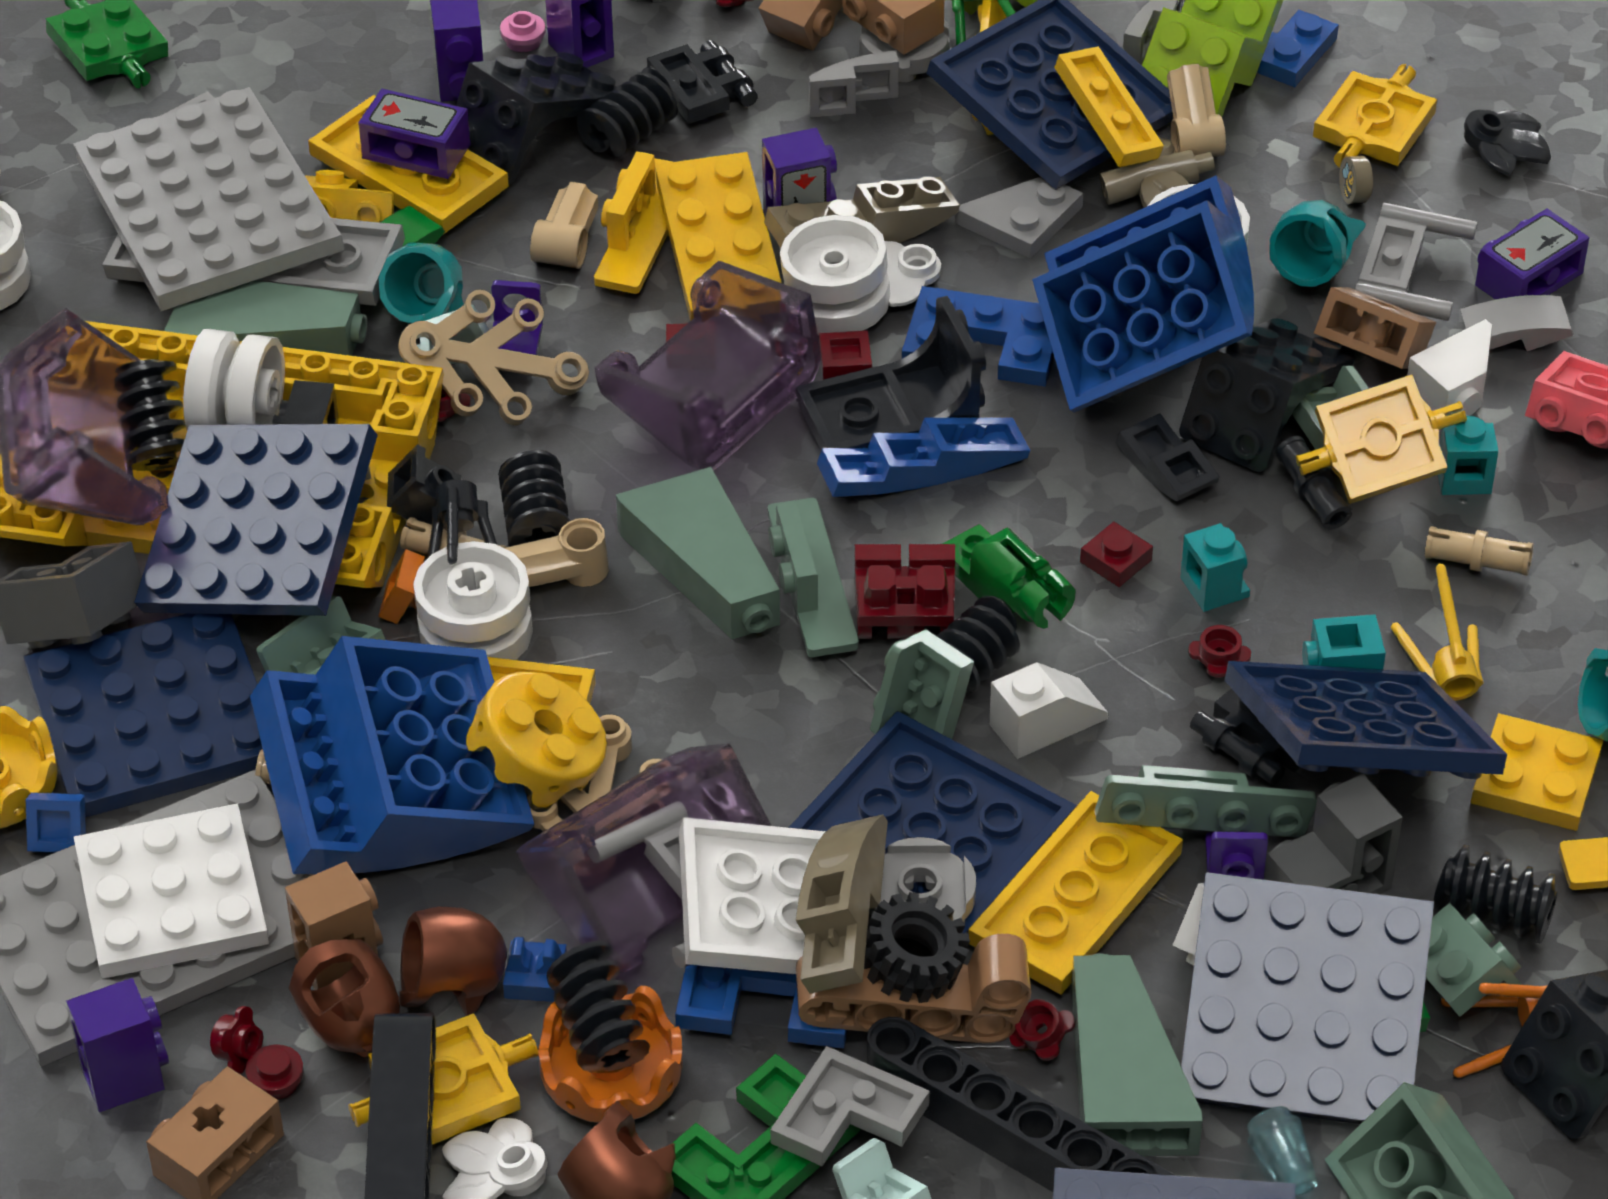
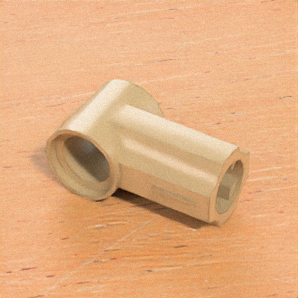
M1191 64L1169 71L1167 81L1174 118L1171 122V142L1175 148L1174 153L1192 150L1194 156L1211 152L1213 157L1223 156L1226 148L1225 127L1221 115L1215 112L1208 67Z
M570 182L566 188L559 189L546 220H537L530 245V256L533 262L576 269L582 267L587 251L588 231L598 210V195L592 193L586 184Z
M588 518L569 521L561 528L559 536L505 548L513 552L525 565L529 587L564 579L573 585L581 587L593 586L605 579L609 572L604 528L597 521Z

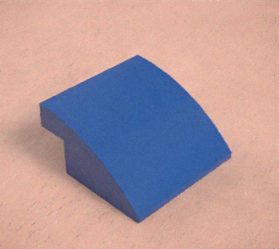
M1217 175L1044 253L1049 272L1032 279L1068 406L1073 413L1252 335L1254 291L1246 241L1232 189Z
M341 636L316 675L271 670L265 672L251 693L250 699L293 874H317L347 861L354 873L404 868L476 851L516 837L532 829L535 824L524 785L502 783L496 778L494 773V757L487 747L482 751L473 752L469 751L466 746L467 733L473 722L477 705L494 683L485 650Z

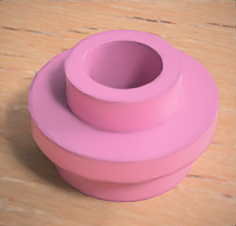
M518 11L501 22V37L506 41V45L511 50L529 52L540 46L545 35V23L538 15L527 11Z

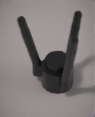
M449 480L439 484L436 488L437 506L431 509L432 529L427 559L433 553L440 550L444 528L447 531V561L449 564H455L458 557V532L472 529L474 521H478L484 543L497 545L489 521L488 502L478 500L476 485L467 480Z

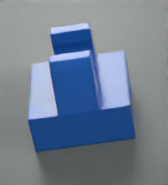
M31 792L26 798L27 851L58 852L75 845L74 836L86 834L85 794Z
M515 937L510 943L504 976V999L554 1002V991L548 985L547 971L555 960L567 952V945L557 944L553 939H546L545 943L526 942L524 937Z

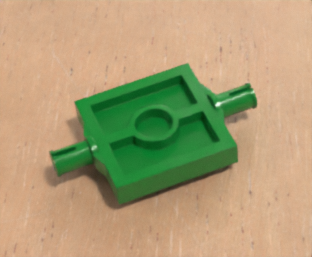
M64 0L65 5L70 10L45 18L46 33L86 81L105 75L122 73L129 78L136 88H141V84L145 87L150 82L151 77L142 66L148 62L168 57V41L133 0H105L96 4H89L86 0Z

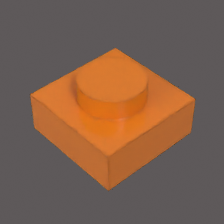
M405 549L388 578L378 617L398 624L408 606L416 609L413 583L418 568L423 564L425 556Z

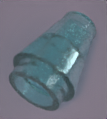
M1279 1106L1268 1109L1255 1116L1247 1124V1131L1250 1135L1247 1144L1276 1182L1296 1184L1295 1198L1307 1194L1318 1185L1301 1119L1298 1116L1292 1115L1288 1107Z

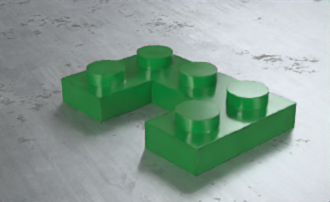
M775 1053L736 1087L737 1102L770 1127L740 1154H737L698 1123L693 1124L673 1142L676 1153L671 1173L674 1186L691 1199L786 1198L820 1167V1165L771 1144L770 1129L806 1075ZM850 1124L828 1159L860 1132L861 1129Z

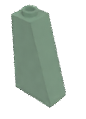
M254 280L174 307L164 331L198 336L203 329H216L234 332L239 341H243L247 335L254 334L276 337L281 342L282 347L352 356L357 343L362 344L365 340L367 316L360 312L359 295L357 293Z
M711 467L616 494L617 528L621 537L732 640L780 625V589Z
M1102 953L1089 956H1073L1071 998L1072 1012L1076 1022L1074 1041L1080 1120L1141 1156L1199 1155L1203 1122L1202 1111L1131 956Z

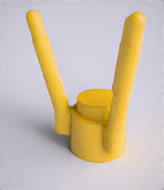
M1438 564L1436 566V575L1450 645L1437 651L1431 668L1398 622L1391 625V630L1420 672H1426L1454 701H1458L1474 695L1480 686L1484 684L1479 665L1478 628L1474 624L1468 626L1466 651L1461 641L1446 567L1443 564Z

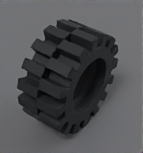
M909 892L907 900L904 902L899 893L892 895L889 903L885 900L880 902L876 911H873L867 928L864 969L871 968L867 978L872 984L879 980L884 981L881 991L890 996L893 989L901 991L899 1000L909 1002L912 993H915L918 1003L929 1001L931 994L936 999L944 996L947 988L950 990L955 984L969 951L967 949L970 942L969 933H962L966 925L961 918L951 921L955 910L949 905H946L942 910L935 908L938 901L937 898L928 896L926 903L919 902V893ZM908 938L918 941L926 946L933 956L920 957L910 954L902 949L895 939Z

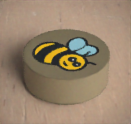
M1349 156L1342 160L1339 184L1342 197L1347 204L1366 203L1371 197L1373 191V172L1371 164L1365 156Z

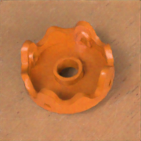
M639 986L634 993L627 994L622 999L631 1000L634 1003L636 1010L629 1019L638 1020L643 1026L642 1034L635 1040H646L650 1044L649 1053L636 1064L617 1071L591 1073L583 1070L576 1060L577 1050L569 1042L570 1030L562 1023V1010L557 1007L555 1001L548 1007L544 1017L538 1048L540 1075L549 1096L570 1115L585 1121L599 1123L604 1118V1112L618 1101L631 1113L635 1120L658 1109L672 1095L679 1083L683 1068L681 1030L679 1026L674 1027L670 1022L660 997L656 991L648 986Z

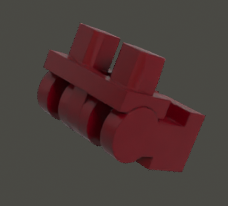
M854 544V583L858 639H872L873 626H885L887 628V639H907L923 631L925 626H937L939 633L947 629L948 625L954 621L955 544H909L908 566H901V544Z

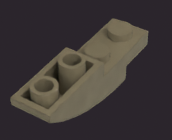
M922 177L920 179L898 181L883 180L876 183L857 184L853 199L851 200L837 199L829 202L793 203L785 206L768 207L764 223L780 248L784 239L795 227L813 218L829 215L857 217L876 227L883 234L884 241L901 243L924 233L957 214L960 204L941 177Z
M883 814L832 826L822 835L809 858L803 876L795 920L805 934L800 980L809 993L863 982L869 909L877 908L881 901L888 823Z

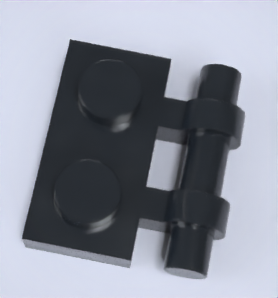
M712 40L704 42L698 54H695L689 45L686 44L647 58V67L651 66L657 69L667 79L677 102L678 111L688 124L730 110L729 96L734 100H739L746 107L753 105L758 99V94L753 89L752 79L744 70H737L734 66V57L725 47H719Z
M1232 689L1215 701L1213 716L1217 719L1212 718L1204 711H1199L1190 722V728L1203 736L1202 742L1216 753L1224 751L1239 762V769L1253 779L1260 776L1272 786L1276 785L1285 773V768L1278 764L1277 761L1293 772L1300 768ZM1240 736H1243L1245 739H1247L1248 741H1250V742L1253 743V744H1252V745L1249 744L1247 741H1245L1244 739H1242Z

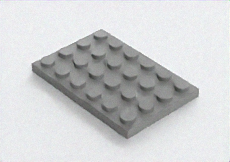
M250 87L241 90H231L220 97L198 104L184 105L176 111L154 118L140 119L132 125L108 133H97L86 140L73 143L78 162L160 311L344 251L342 235Z
M256 769L118 827L238 803L269 940L267 945L101 979L75 845L0 876V993L40 1067L77 1052L66 1000L133 978L141 998L152 996L160 1016L295 957L285 887L315 874H293L275 799L261 776H255Z

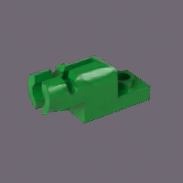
M978 524L942 543L955 544V576L978 598L994 596L1001 599L1011 609L1012 613L1016 612L1021 618L1033 622L1037 627L1042 629L1048 628V620L1043 616L1044 608L1061 621L1073 606L1076 589L1058 570H1052L1046 559L1041 555H1037L1008 527L991 535L983 526Z

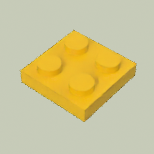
M1498 713L1491 738L1507 753L1503 775L1482 774L1480 778L1476 779L1471 804L1577 831L1600 758L1603 740Z

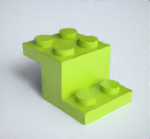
M1185 0L1181 12L1163 7L1142 66L1167 88V75L1169 71L1191 64L1208 67L1215 112L1222 117L1234 83L1252 87L1283 0Z

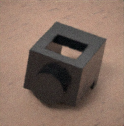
M295 380L289 400L281 401L279 415L273 416L272 424H338L339 416L334 383Z
M417 444L388 473L387 507H392L393 513L407 520L413 517L418 521L432 525L431 509L437 506V486L449 480H461V475L453 472L447 466L440 465L426 458V448Z

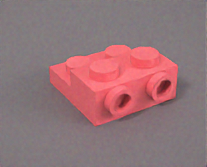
M1563 351L1535 379L1525 416L1537 420L1539 425L1547 430L1554 432L1569 431L1583 436L1593 446L1608 449V366Z

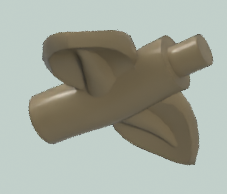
M1159 138L1164 147L1158 159L1119 167L1099 174L1106 204H1115L1139 195L1142 206L1145 208L1156 195L1171 187L1198 182L1199 174L1215 170L1212 153L1207 152L1195 156L1192 150L1174 153L1175 148L1171 140Z

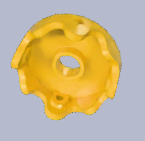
M515 672L507 674L493 683L477 705L473 722L467 733L466 746L469 751L473 752L482 751L487 747L494 757V773L496 778L502 783H517L528 787L531 790L532 803L536 807L541 808L554 804L572 789L577 788L582 791L605 759L607 740L606 732L599 716L579 692L566 683L545 673ZM535 723L544 725L552 734L548 735L542 732Z
M8 706L0 707V772H2L0 774V829L26 819V798L31 792L52 793L58 774L53 744L44 719L38 716L32 721H28Z

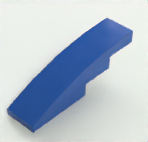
M924 418L918 433H873L868 448H822L817 465L833 497L875 495L931 487L979 475L1026 459L1031 450L1013 418Z

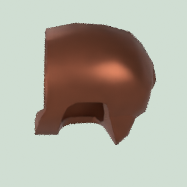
M438 906L414 912L407 921L402 940L400 963L402 991H399L400 1006L420 1007L435 993L451 991L457 997L465 1016L475 1013L485 995L493 991L499 984L505 969V962L507 961V947L495 925L481 914L464 908Z
M361 939L330 940L309 948L295 965L289 990L301 1015L314 1034L329 1047L338 1051L352 1052L362 1057H367L368 1054L372 1053L375 1014L399 1013L400 1011L399 997L393 978L373 949ZM348 961L354 964L339 979L327 986L311 991L310 988L316 976L325 968L334 963Z
M616 1101L604 1112V1118L573 1148L563 1161L557 1175L571 1199H670L674 1188L671 1173L676 1159L675 1144H669L652 1152L639 1138L631 1113Z

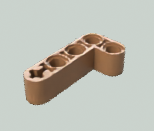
M995 934L982 939L977 944L968 965H962L953 987L950 990L947 988L944 996L938 999L931 994L929 1001L918 1003L915 993H912L909 1002L899 1000L901 991L893 989L890 996L883 993L881 989L884 981L879 980L872 984L867 978L871 968L864 969L863 982L809 993L800 980L803 956L796 962L799 1017L808 1025L868 1032L871 1025L879 1019L900 1017L912 1022L939 1039L996 1043L1007 1039L1016 1030L1015 1024L1019 1023L1031 998L1026 944L1023 939L1012 934Z

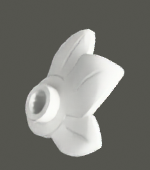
M885 241L888 259L887 274L891 293L889 305L896 307L913 303L918 299L922 286L930 285L940 277V259L931 247L924 244H911L905 247L898 242Z
M499 1118L492 1125L489 1133L480 1131L463 1132L449 1140L442 1148L446 1161L456 1171L460 1172L443 1194V1199H496L503 1192L511 1196H525L536 1191L546 1178L548 1162L544 1150L533 1142L531 1128L518 1119Z

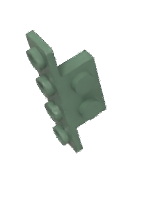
M806 498L769 504L767 510L771 525L768 528L771 552L773 557H780L779 577L782 591L784 594L790 593L807 655L809 657H817L857 650L858 636L817 499Z
M1142 765L1138 777L1108 775L1105 778L1094 813L1096 820L1104 823L1218 832H1263L1269 836L1299 838L1306 833L1316 807L1317 798L1313 791L1249 786L1245 773Z

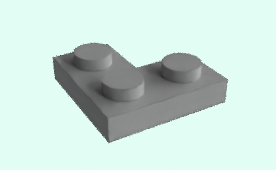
M826 1046L770 1129L771 1144L823 1166L851 1124L902 1147L929 1106L930 1091Z

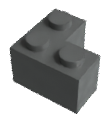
M132 542L88 546L62 563L22 567L1 578L0 624L6 644L28 642L30 648L35 649L52 645L60 639L71 638L72 644L88 643L100 638L103 635L101 629L104 627L119 624L130 619V611L137 607L134 601L142 578Z
M1364 774L1358 775L1344 783H1334L1317 795L1313 831L1293 841L1286 840L1267 853L1264 880L1381 894L1392 888L1403 817Z

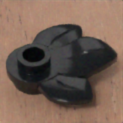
M1475 110L1469 113L1464 122V138L1467 144L1480 152L1484 162L1504 175L1510 176L1517 160L1548 164L1551 160L1549 146L1546 140L1538 133L1541 124L1526 113L1515 110H1504L1499 113L1491 110Z

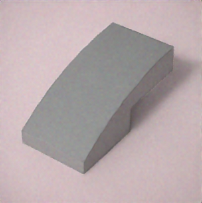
M1150 0L1129 23L1124 33L1123 49L1141 65L1143 64L1163 7L1181 12L1182 0Z
M897 51L879 52L847 59L810 75V117L855 114L856 101L898 98L899 60Z
M1515 296L1491 300L1460 309L1466 329L1485 319L1492 324L1489 350L1522 339L1526 351H1530L1574 336L1561 296Z

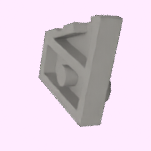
M1040 176L961 204L958 213L955 214V223L1031 258L1083 207V193L1067 185H1063L1055 190Z

